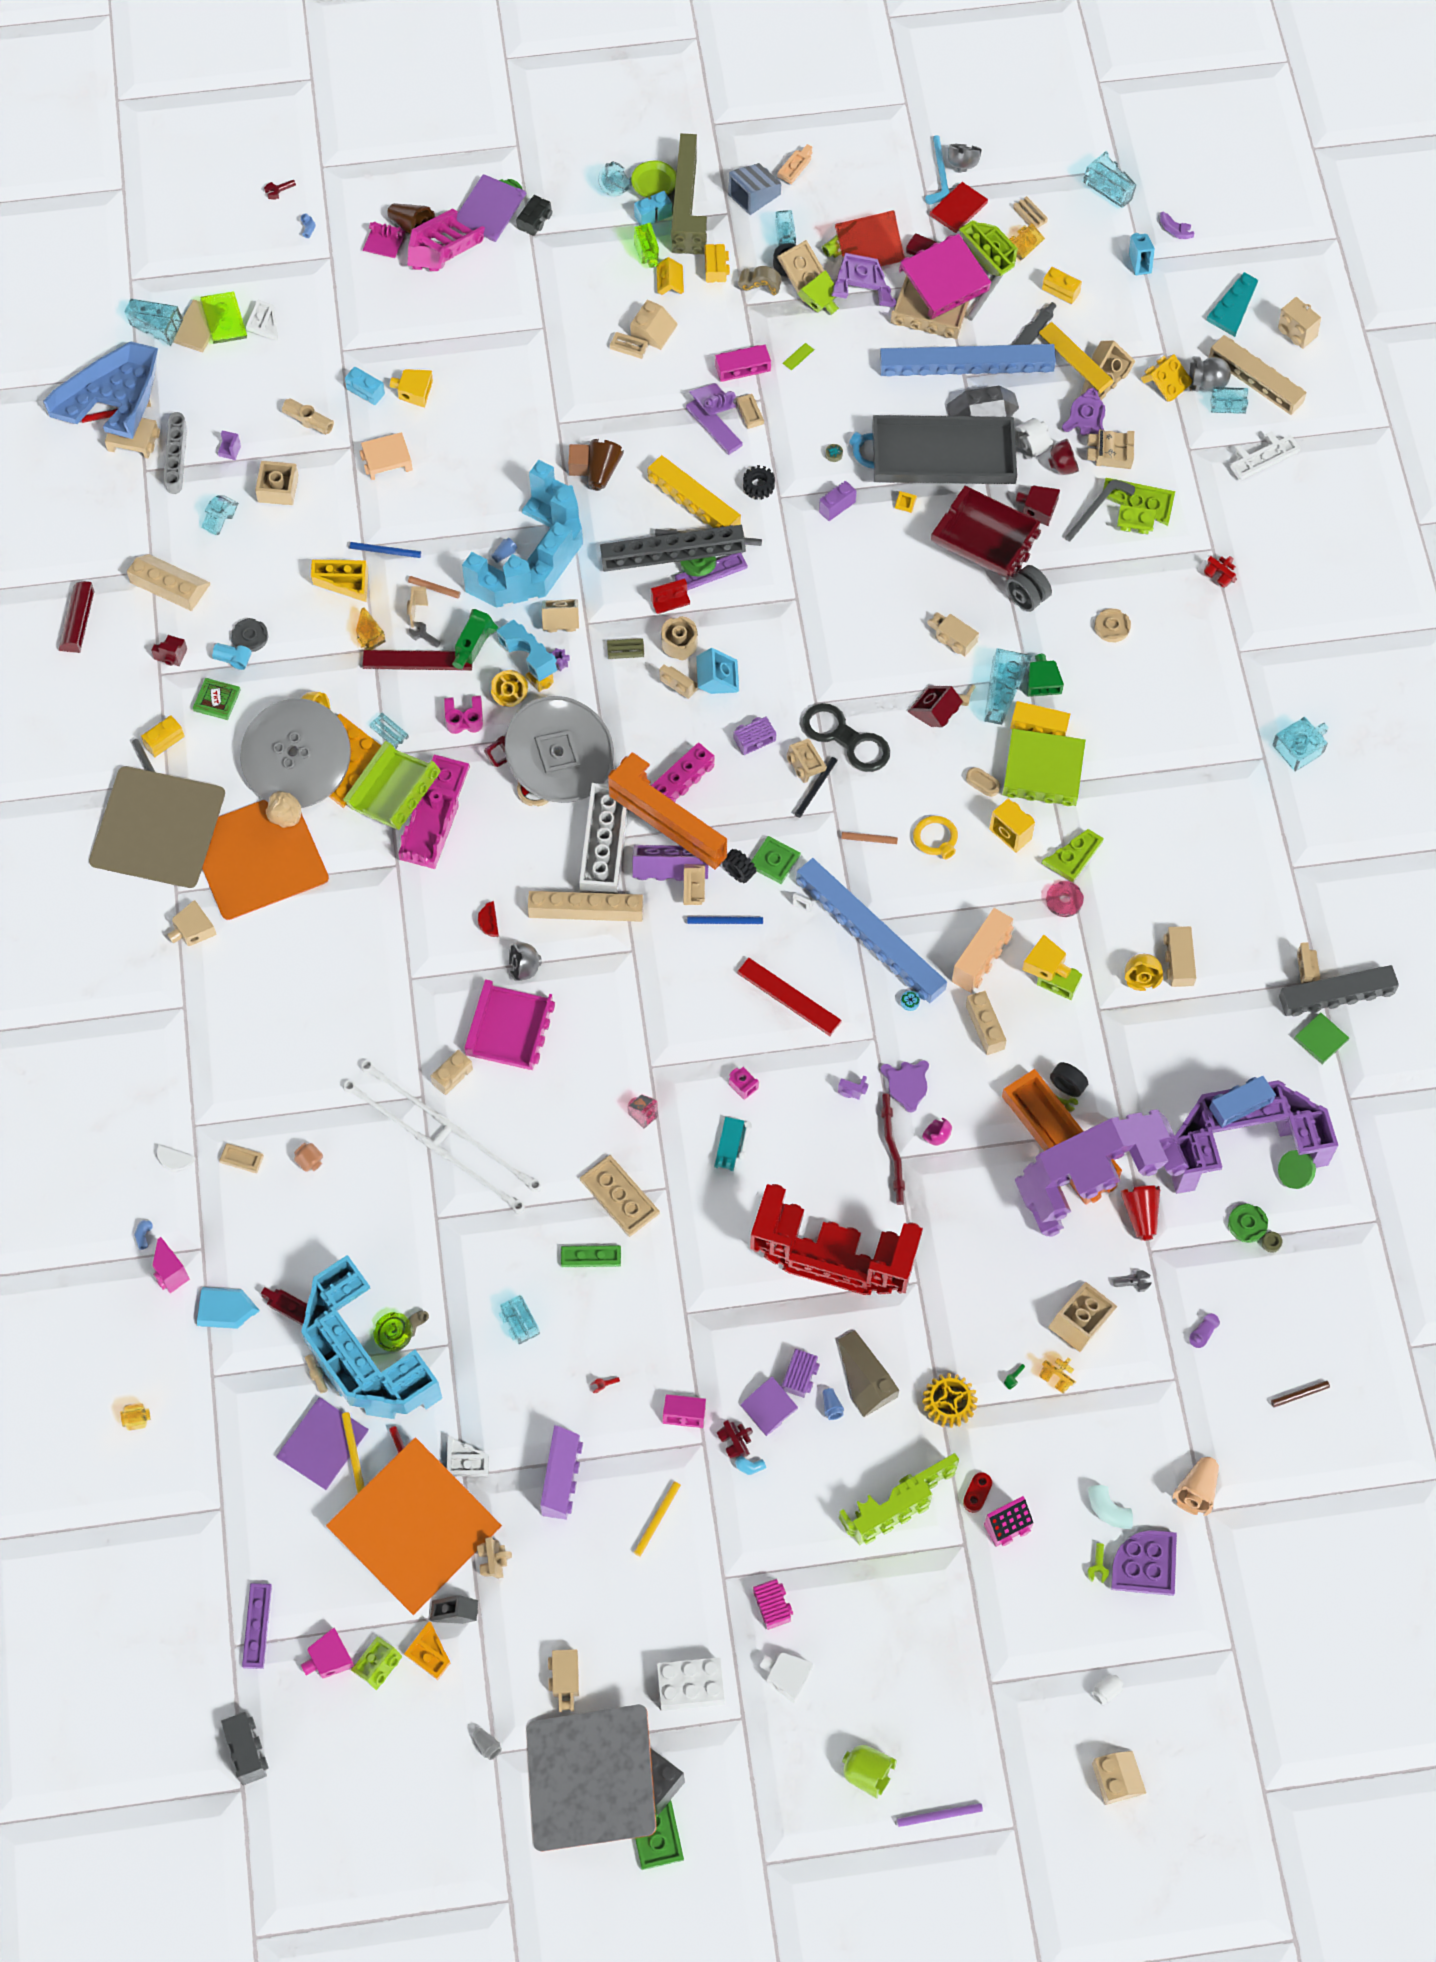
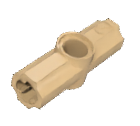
M291 398L286 399L283 404L282 412L300 421L304 427H312L325 435L332 431L334 421L316 412L313 406L303 405Z

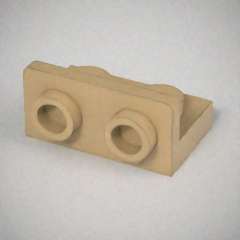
M809 738L789 746L787 760L793 765L798 778H801L803 783H807L810 776L826 771L827 766Z
M1308 942L1300 943L1297 958L1301 984L1320 980L1317 951L1309 949Z

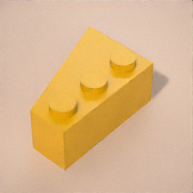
M312 560L311 579L314 585L367 602L368 566L366 560Z

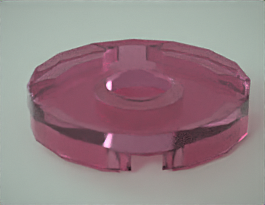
M1060 881L1050 886L1047 891V907L1053 914L1059 917L1067 918L1074 916L1083 906L1084 895L1080 888L1072 882ZM1067 896L1070 901L1062 902L1060 897Z

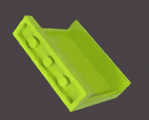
M1012 729L1002 795L1009 798H1024L1028 801H1044L1048 804L1058 803L1064 806H1076L1086 739Z
M385 741L343 800L352 810L400 830L441 770L433 760L427 763L396 750L390 742Z

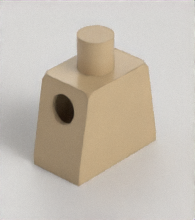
M196 900L192 901L173 917L172 922L175 930L167 934L173 944L183 939L187 946H192L217 935L213 924Z

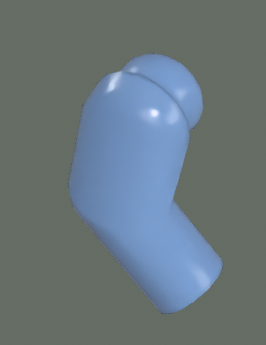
M304 213L300 218L305 227L302 235L309 239L316 224L311 216Z
M149 1220L139 1222L134 1233L139 1250L148 1248L145 1235L147 1231H151L153 1228V1224Z

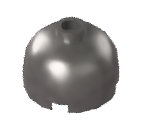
M950 144L948 147L949 163L956 167L957 171L967 172V169H972L979 163L982 149L973 145L971 148L967 144Z
M518 942L510 946L509 964H512L514 971H510L512 978L515 981L527 980L537 973L539 966L542 964V958L532 945Z

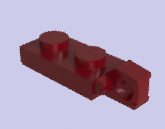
M266 1287L263 1288L260 1293L261 1297L268 1301L267 1305L270 1308L303 1326L307 1303L282 1289H276L273 1292Z

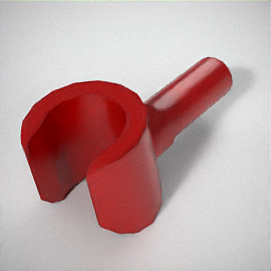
M617 1377L604 1381L598 1378L590 1385L596 1384L598 1388L593 1393H599L606 1386L620 1382V1379Z

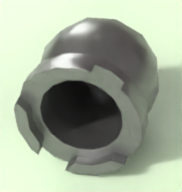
M1192 356L1194 362H1190L1189 376L1192 379L1193 386H1189L1190 391H1199V388L1202 387L1205 391L1216 392L1225 388L1231 377V370L1226 361L1221 358L1212 357L1202 362L1200 356Z

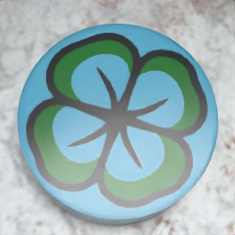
M907 991L901 996V1006L903 1009L914 1011L919 1007L920 997L916 992Z

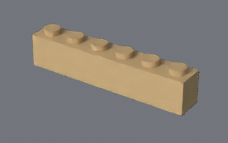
M1223 335L1211 347L1209 358L1217 357L1226 361L1232 375L1288 414L1292 415L1304 403L1307 392L1302 387L1297 386L1289 378L1284 377L1273 367L1265 364L1260 358L1255 357L1247 349L1235 343L1233 339Z
M529 891L528 915L529 918L642 922L643 895Z

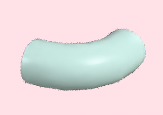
M1094 1485L1088 1488L1092 1509L1102 1521L1112 1527L1132 1529V1509L1115 1505L1110 1499L1109 1487Z

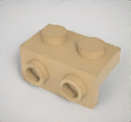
M663 664L659 669L660 681L687 699H690L697 691L698 683L674 667H668Z

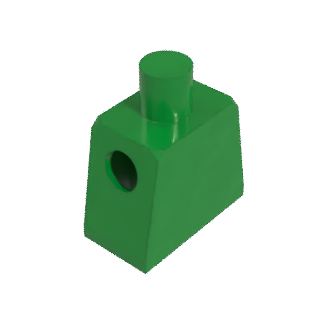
M1037 654L1035 656L1036 662H1031L1029 665L1027 697L1062 694L1064 683L1056 661H1047L1045 654Z

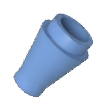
M508 537L506 540L503 539L491 557L496 563H499L516 553L515 550L518 547Z
M833 1388L825 1389L822 1392L825 1416L829 1420H837L844 1415V1407Z

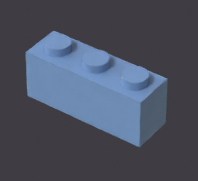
M1264 1076L1259 1078L1252 1077L1245 1085L1241 1087L1239 1085L1234 1086L1228 1093L1216 1095L1212 1099L1209 1109L1222 1128L1272 1103L1276 1094Z

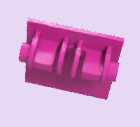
M376 221L370 222L369 229L371 231L363 251L396 258L406 231L402 230L401 227L397 228L391 225L387 227L386 224L382 225Z

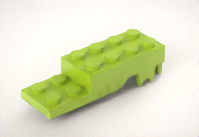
M956 1453L914 1477L908 1474L899 1480L900 1484L892 1489L889 1500L881 1505L870 1495L867 1496L868 1501L866 1503L857 1501L860 1513L855 1511L857 1519L853 1520V1522L844 1509L839 1511L838 1518L847 1535L854 1537L859 1546L863 1543L868 1545L876 1540L875 1536L891 1532L894 1529V1525L898 1523L904 1524L911 1520V1516L915 1513L922 1514L927 1511L933 1495L930 1489L936 1487L938 1481L943 1478L948 1480L956 1474L955 1471L959 1463Z

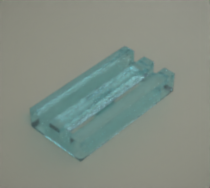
M381 713L369 724L372 730L385 741L390 742L395 749L404 742V739L407 740L409 738V735L384 713ZM382 719L383 721H385L401 736L399 737L398 735H396L389 727L384 725L380 720Z

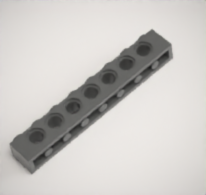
M742 524L600 544L604 572L746 552Z

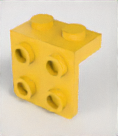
M1175 354L1160 357L1156 360L1157 364L1148 367L1144 371L1145 374L1141 377L1144 384L1153 380L1168 402L1173 401L1192 384V379Z

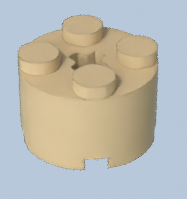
M683 616L668 619L661 629L662 650L668 656L679 660H686L691 656L698 646V631L695 623Z

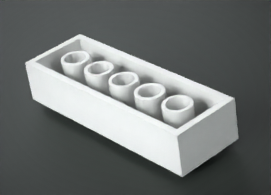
M592 783L579 881L580 893L618 894L628 809L609 796V784Z

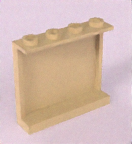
M906 275L895 309L891 313V323L914 330L925 331L930 334L958 339L970 301L931 320L927 315L929 308Z

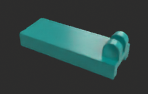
M725 1117L714 1168L720 1167L734 1172L744 1120Z

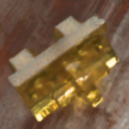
M1057 1358L1055 1363L1060 1368H1057L1048 1360L1042 1363L1044 1367L1039 1377L1049 1382L1054 1374L1057 1375L1060 1380L1055 1385V1388L1064 1394L1071 1386L1074 1387L1077 1381L1064 1373L1066 1370L1072 1374L1075 1370L1069 1365L1071 1362L1070 1358H1067L1065 1361Z

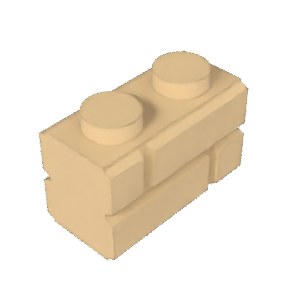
M457 1050L430 1075L432 1084L446 1096L465 1078V1075H468L473 1070L472 1061L460 1050Z

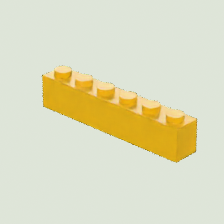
M663 455L647 468L648 479L652 484L658 485L665 494L671 495L677 503L684 505L690 513L696 514L703 523L709 524L713 528L741 525V514Z

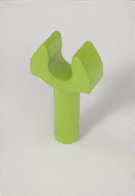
M1096 1543L1095 1565L1087 1570V1575L1091 1582L1094 1580L1095 1572L1101 1573V1583H1104L1109 1576V1569L1103 1566V1543Z

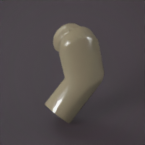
M421 1310L409 1316L405 1335L414 1337L416 1328L429 1319V1313Z

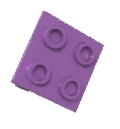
M716 383L689 391L709 416L736 408V405L733 403L736 397L735 393L732 391L724 393Z

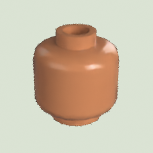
M303 1143L294 1152V1161L305 1172L311 1169L315 1172L323 1164L321 1162L323 1154L313 1143Z

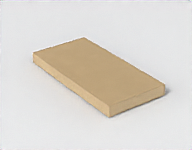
M611 1155L580 1177L583 1185L629 1237L660 1214L659 1209Z

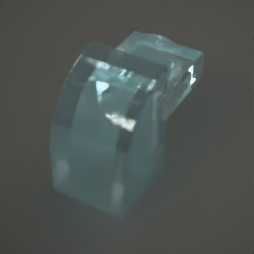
M226 495L215 496L205 508L207 514L201 528L214 535H219L225 519H233L239 503Z

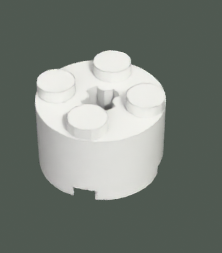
M1032 418L1015 427V442L1019 449H1024L1026 453L1023 455L1027 459H1032L1054 446L1052 439L1047 433L1048 426L1044 421L1040 422L1037 418Z

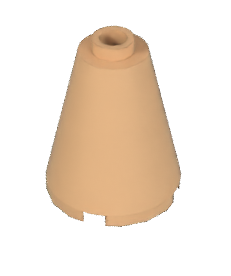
M1212 1457L1200 1458L1173 1493V1500L1176 1498L1178 1507L1193 1515H1198V1512L1204 1513L1203 1516H1207L1211 1513L1214 1506L1219 1465Z

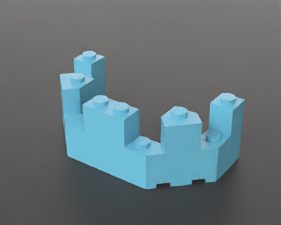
M539 459L529 472L531 498L523 507L522 514L550 527V529L526 561L512 554L503 566V571L489 565L484 557L471 552L462 564L465 592L496 608L511 602L515 604L528 601L529 598L546 597L583 545L582 526L573 486H567L555 480L554 467Z
M348 1255L314 1276L301 1333L305 1343L316 1357L320 1368L339 1395L343 1396L350 1406L364 1408L366 1415L395 1419L396 1413L408 1414L421 1404L427 1410L443 1399L438 1380L416 1349L380 1372L338 1313L339 1309L371 1289Z

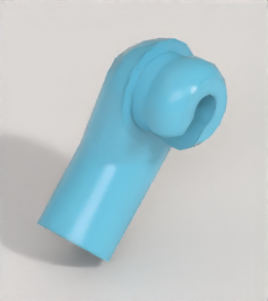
M739 1456L735 1460L737 1469L747 1475H752L767 1468L763 1459L752 1463L745 1459V1457Z

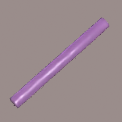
M982 1803L902 1817L897 1818L898 1827L973 1814L983 1812Z

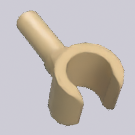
M971 685L966 695L960 694V698L963 700L962 706L969 705L971 694L976 688L975 685Z

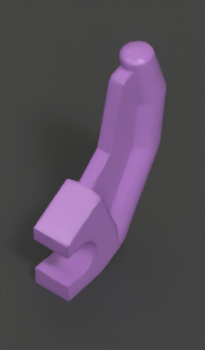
M1160 212V223L1166 231L1178 239L1194 238V231L1188 232L1191 229V224L1177 223L1168 213Z

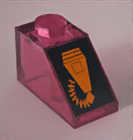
M641 1094L629 1101L627 1106L628 1114L643 1129L658 1117V1102L655 1099Z

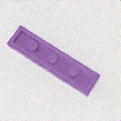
M696 400L686 405V409L728 455L743 446V442L717 414L709 416Z
M742 553L731 554L716 560L715 569L707 575L697 577L683 572L675 575V581L685 578L688 591L748 568V565Z
M250 1583L242 1668L264 1669L272 1584Z

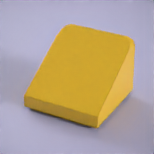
M899 491L895 508L912 513L917 496Z

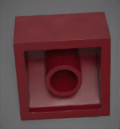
M929 685L908 712L930 727H944L948 724L951 716L959 710L963 700L952 686Z

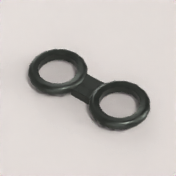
M826 703L813 705L803 716L802 726L805 733L811 739L818 742L834 740L845 747L849 762L856 769L864 772H874L883 768L890 759V747L882 736L875 733L859 734L846 725L843 712L834 705ZM822 711L829 712L837 718L839 725L831 733L820 734L812 729L810 725L812 716ZM873 741L882 748L883 755L877 762L868 764L859 761L855 756L854 750L861 742Z

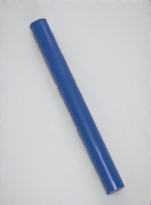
M350 542V549L414 558H421L422 554L421 551Z
M687 916V924H763V917Z

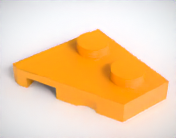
M429 1621L406 1650L404 1656L436 1680H439L451 1662L432 1623Z

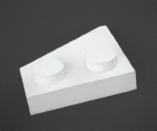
M448 1436L447 1470L454 1477L489 1476V1454L476 1450L469 1444L455 1440L452 1436Z

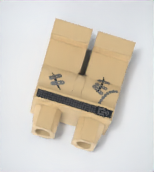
M1099 429L1098 434H1089L1087 446H1096V449L1088 448L1087 460L1096 461V466L1103 465L1106 467L1131 469L1134 461L1135 431L1115 433L1113 431L1104 432V430Z

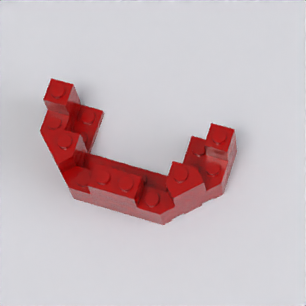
M766 1185L751 1232V1250L754 1252H759L760 1250L764 1253L765 1259L774 1265L780 1263L783 1265L782 1270L789 1274L858 1294L871 1295L872 1291H877L876 1293L879 1295L891 1294L892 1290H897L899 1294L906 1293L923 1228L918 1224L912 1222L908 1224L903 1223L900 1236L892 1231H882L874 1259H871L868 1255L856 1254L862 1232H858L853 1227L844 1228L835 1222H823L817 1243L809 1238H797L805 1209L793 1203L790 1205L784 1204L786 1189L781 1185Z

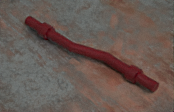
M885 1093L882 1095L883 1108H881V1117L884 1120V1137L894 1161L895 1181H893V1190L896 1191V1204L903 1205L905 1181L902 1177V1161L892 1137L891 1118L893 1117V1108L890 1107V1094Z

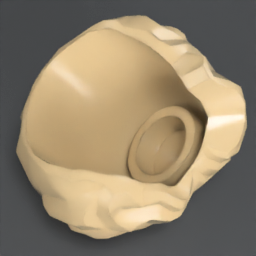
M277 791L269 797L266 815L271 823L286 828L292 827L299 822L302 812L301 805L293 795Z

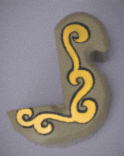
M758 266L753 272L746 268L740 273L738 286L745 291L767 286V289L775 296L779 293L782 278L775 269L769 266Z

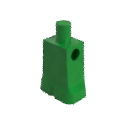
M477 609L471 610L469 620L455 644L456 658L453 666L457 669H463L466 662L473 664L487 638L498 629V626L493 622L489 614Z

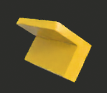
M670 257L656 264L657 292L663 295L673 289L680 294L684 293L683 265Z

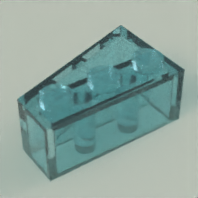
M1107 151L1086 167L1082 181L1121 208L1132 201L1137 186L1125 171L1122 172L1118 168V163L1111 160Z

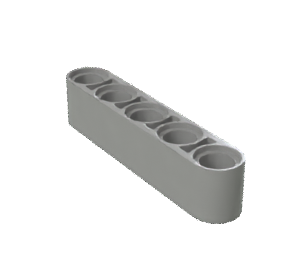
M180 412L172 413L168 421L164 482L170 494L180 493L183 486L187 425L184 415Z

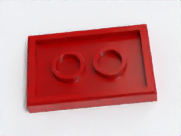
M961 182L930 211V216L954 233H957L961 227L968 223L988 203V199L964 182Z

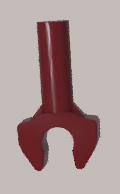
M294 179L280 185L270 182L264 187V191L268 193V199L276 200L279 199L281 191L296 186Z

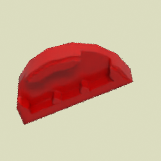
M494 901L488 902L478 913V925L484 934L490 937H499Z

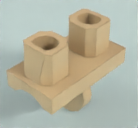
M492 1537L485 1538L486 1542L477 1546L479 1557H488V1563L480 1565V1574L484 1577L504 1578L502 1567L507 1566V1559L512 1558V1552L506 1551L505 1545H500L498 1540H493Z

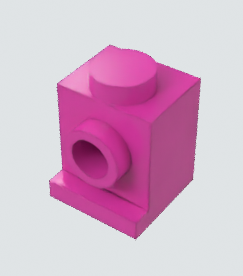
M744 1067L740 1070L735 1068L729 1074V1085L743 1100L759 1089L758 1079H755Z

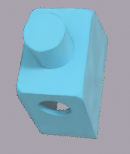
M1134 233L1130 237L1129 257L1135 276L1152 273L1155 248L1148 234Z

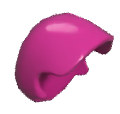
M943 1117L941 1118L943 1121L937 1119L932 1121L922 1135L923 1139L931 1145H942L951 1136L952 1125Z

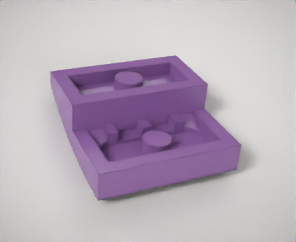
M773 1377L763 1383L740 1405L765 1436L773 1432L782 1424V1421L798 1410V1406Z

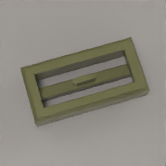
M643 638L607 640L608 659L644 657Z

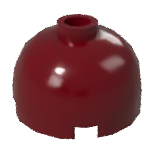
M1064 439L1057 442L1050 451L1051 458L1048 459L1051 469L1055 468L1062 475L1078 472L1079 467L1069 440Z

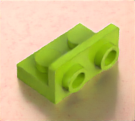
M1120 505L1117 527H1120L1121 531L1131 532V529H1135L1140 534L1148 535L1149 532H1153L1156 510Z
M377 1636L351 1671L366 1681L372 1688L378 1690L391 1671L398 1665L402 1655L392 1645Z

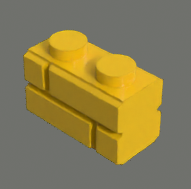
M724 244L704 245L706 282H726V275H730V265L726 264V261H729V251H725Z
M1052 266L1044 277L1042 290L1073 304L1080 294L1082 281Z
M172 715L141 735L145 748L153 757H157L185 737L181 725Z

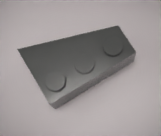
M245 1711L221 1720L226 1741L231 1751V1758L237 1770L236 1776L241 1784L246 1785L267 1777L266 1770L269 1769L266 1757H261L259 1751L263 1747L259 1736L255 1737L253 1729H256L253 1716L249 1717Z

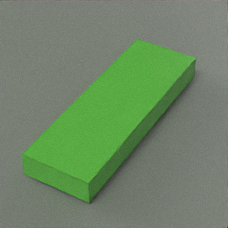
M621 1245L561 1246V1267H621Z

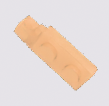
M806 144L802 151L796 150L778 171L777 177L792 184L809 164L813 147Z

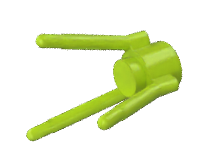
M853 221L830 241L822 245V250L827 257L833 255L836 258L839 255L857 250L855 246L838 252L840 246L837 242L857 223L856 221Z

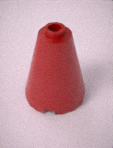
M1160 1186L1134 1187L1133 1192H1128V1189L1121 1190V1197L1136 1237L1141 1238V1241L1153 1240V1236L1157 1235Z

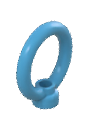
M855 432L849 441V444L853 446L852 450L855 459L861 465L874 469L873 461L865 459L859 450L865 441L872 440V433L861 435Z

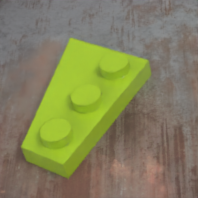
M1087 829L1072 839L1069 844L1056 850L1053 855L1044 858L1041 864L1074 883L1101 846L1104 838Z

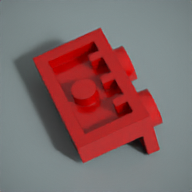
M685 578L651 588V601L656 614L690 605Z

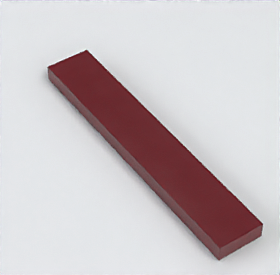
M363 650L362 667L363 669L472 671L473 664L466 662L463 669L454 667L455 651Z

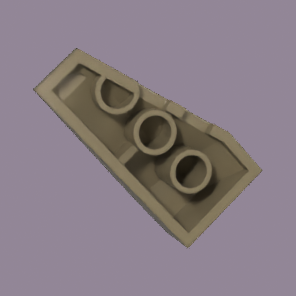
M856 1330L838 1339L852 1399L863 1417L868 1416L898 1398L900 1390Z

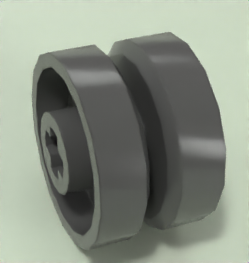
M1026 565L1018 574H1015L1006 582L1010 597L1021 609L1027 612L1033 611L1040 605V602L1042 603L1052 596V588L1048 579L1033 565Z

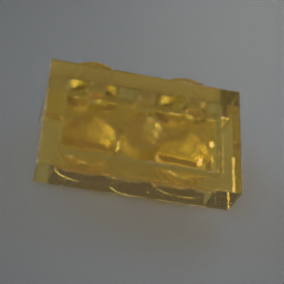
M1033 223L1027 227L1026 225L1022 226L1017 231L1019 234L1016 237L1013 235L1009 238L1018 248L1017 257L1020 261L1045 239Z

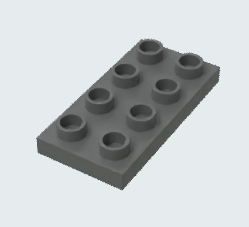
M873 415L874 482L1016 484L1017 460L1014 417Z

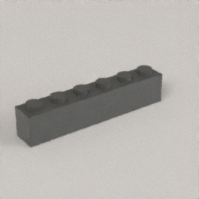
M1388 965L1285 987L1281 989L1279 998L1285 1016L1292 1015L1296 1017L1304 1012L1310 1011L1315 1013L1328 1007L1329 1009H1334L1342 1004L1352 1005L1361 1000L1371 1001L1379 996L1390 997L1396 993L1399 983L1393 966Z

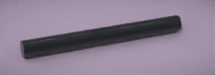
M835 757L830 758L826 765V771L821 772L796 810V817L801 818L838 761Z

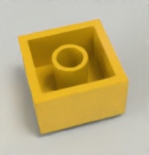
M1007 798L992 812L989 830L1017 853L1032 840L1035 821L1030 814L1023 812L1016 802H1012Z

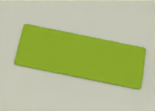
M804 343L782 364L793 370L815 349Z

